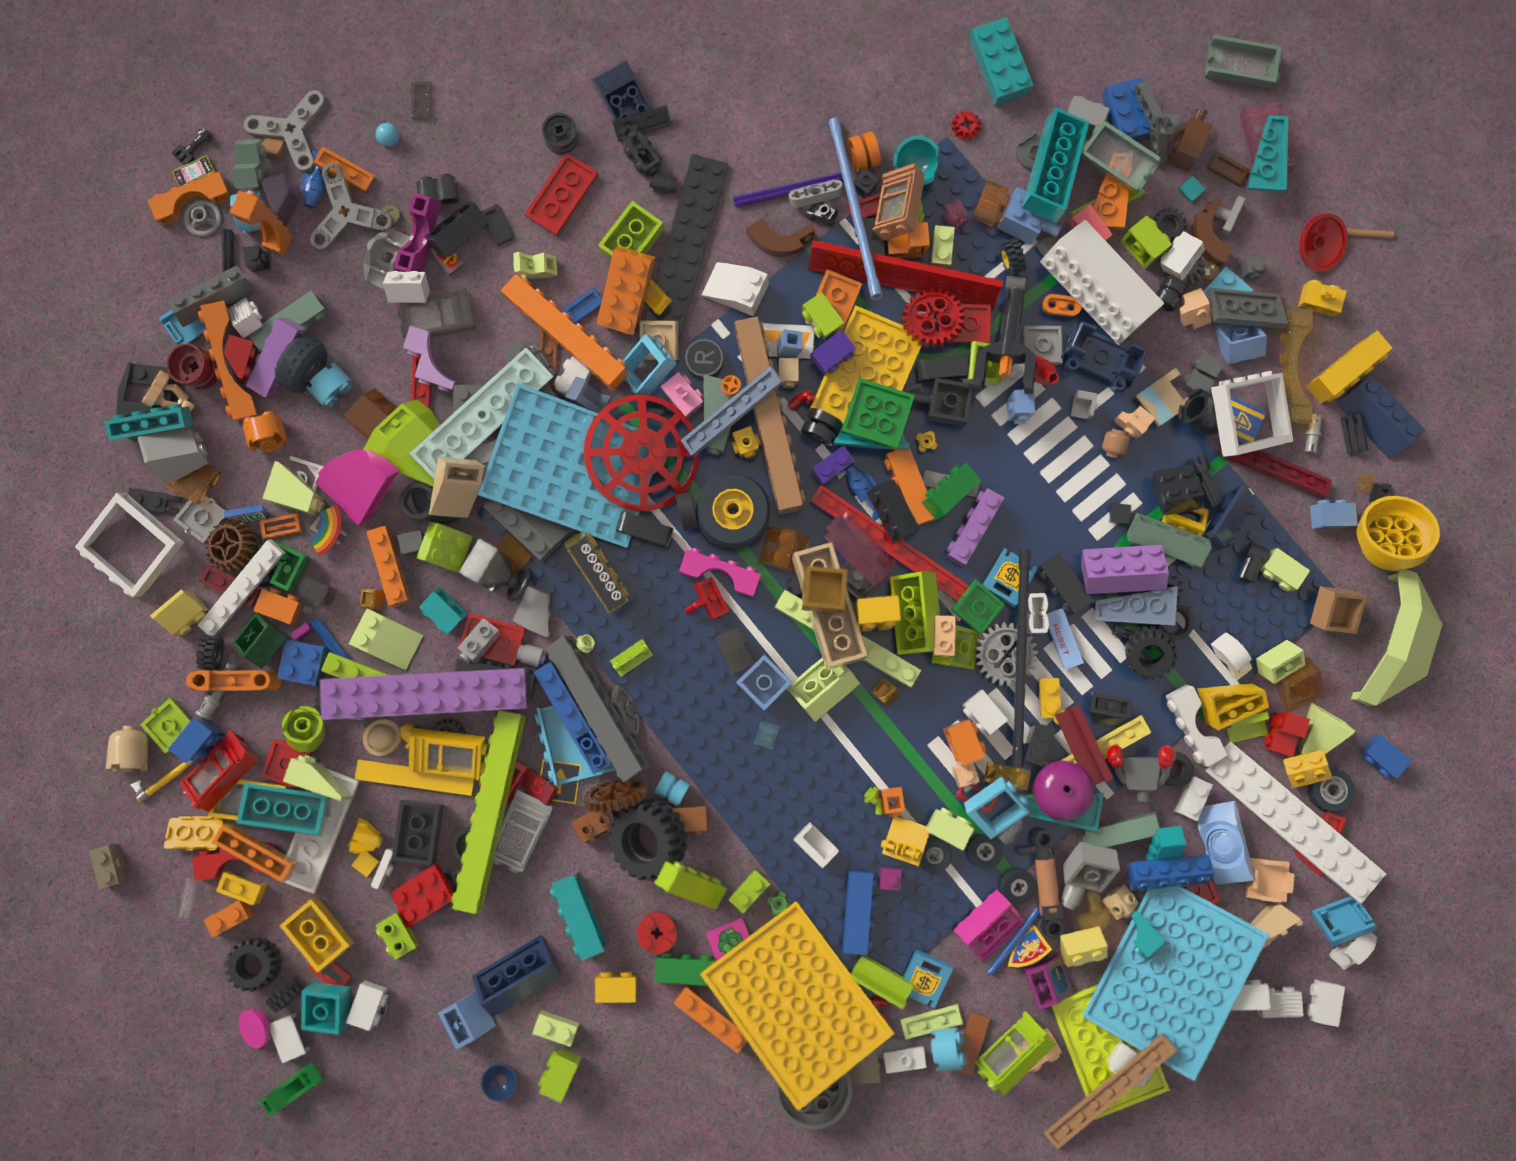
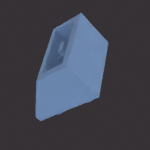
M477 990L445 1007L438 1013L456 1050L496 1026L493 1018L481 1006Z

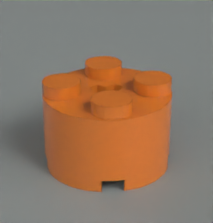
M267 411L261 416L247 417L243 420V431L248 449L251 452H256L255 449L268 452L283 447L284 441L288 442L282 418L275 415L273 411Z

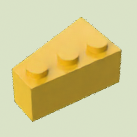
M1252 683L1197 688L1199 699L1202 703L1201 707L1205 723L1217 730L1269 708L1265 690Z

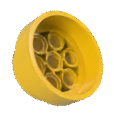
M1387 496L1375 500L1366 508L1357 526V539L1365 557L1375 566L1389 571L1404 570L1422 564L1429 558L1440 537L1439 525L1432 512L1421 503L1402 496Z

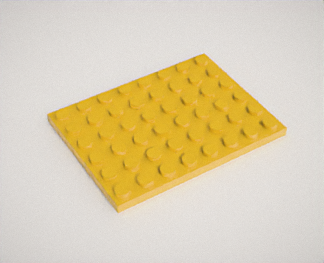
M794 902L700 973L703 980L797 1111L894 1034L859 985L851 979V974L797 902Z

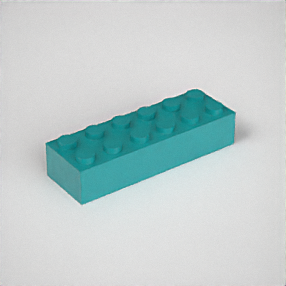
M1057 107L1054 108L1044 125L1022 209L1054 223H1057L1067 209L1089 121Z

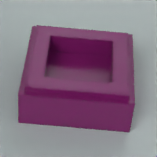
M304 623L290 636L296 641H302L315 630L311 624Z

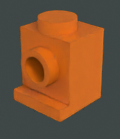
M902 787L880 789L884 814H889V817L901 816L900 812L905 811ZM891 798H894L896 800V804L894 806H891L889 804V800Z

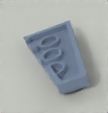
M1178 586L1164 590H1153L1098 600L1095 606V621L1176 626Z

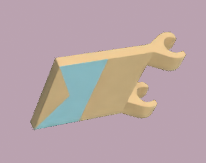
M1177 368L1136 395L1145 410L1155 418L1154 422L1158 427L1178 414L1180 405L1184 406L1188 398L1183 400L1170 382L1180 375Z

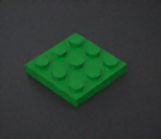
M859 378L841 433L897 450L915 395Z

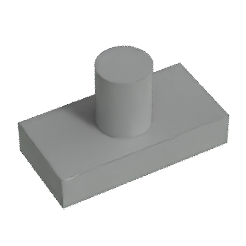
M1238 196L1232 210L1221 206L1218 207L1214 217L1226 221L1221 236L1228 239L1246 198Z

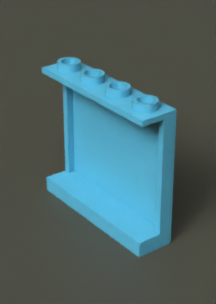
M554 706L537 708L538 713L535 714L537 725H541L542 732L539 733L541 743L545 744L546 747L544 758L545 762L550 764L551 771H548V776L551 783L554 782V785L557 786L617 771L610 762L611 765L593 775ZM554 761L581 765V771L577 777L558 779Z

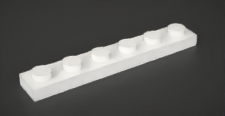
M272 539L267 540L198 626L207 635L216 636L285 552Z

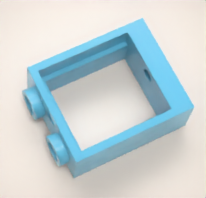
M645 334L623 360L627 365L626 370L629 374L624 381L629 383L631 386L630 390L635 395H650L677 363L657 338ZM651 352L659 364L642 383L634 371Z
M1003 776L964 803L969 817L990 839L1029 813L1027 807L1029 802L1023 794L1019 795L1016 792L1015 785L1011 781L1007 782ZM1006 791L1016 804L993 820H990L980 808Z

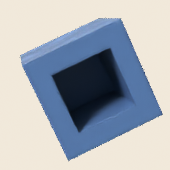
M784 329L777 340V357L797 358L802 350V332Z

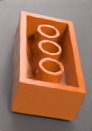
M620 246L613 250L597 325L634 335L637 332L656 257Z

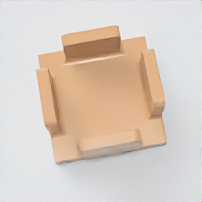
M1250 858L1255 880L1247 881L1245 897L1263 901L1287 902V893H1293L1294 873L1289 872L1290 862Z

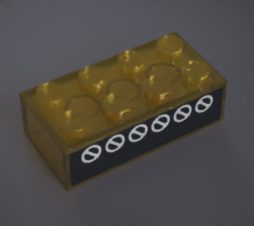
M583 530L564 542L565 548L608 614L629 602L627 598L629 593L622 582L618 583L616 581L619 577L612 566L607 567L605 564L608 560L602 550H596L595 546L597 543L591 533L586 534Z

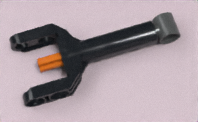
M1007 276L1000 338L998 342L989 344L977 352L973 392H981L984 389L987 363L991 361V363H1000L999 377H1003V379L1010 377L1012 364L1025 363L1023 376L1024 394L1033 395L1037 365L1036 355L1027 346L1019 343L1027 276Z

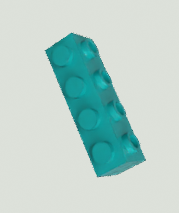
M181 404L170 405V410L163 411L162 407L150 409L151 413L144 414V410L131 412V417H125V414L114 415L113 420L104 421L108 439L115 440L193 426L189 406L182 407Z

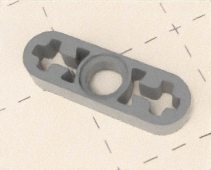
M831 180L793 190L789 193L790 205L799 208L838 198L844 193L843 184L840 180Z

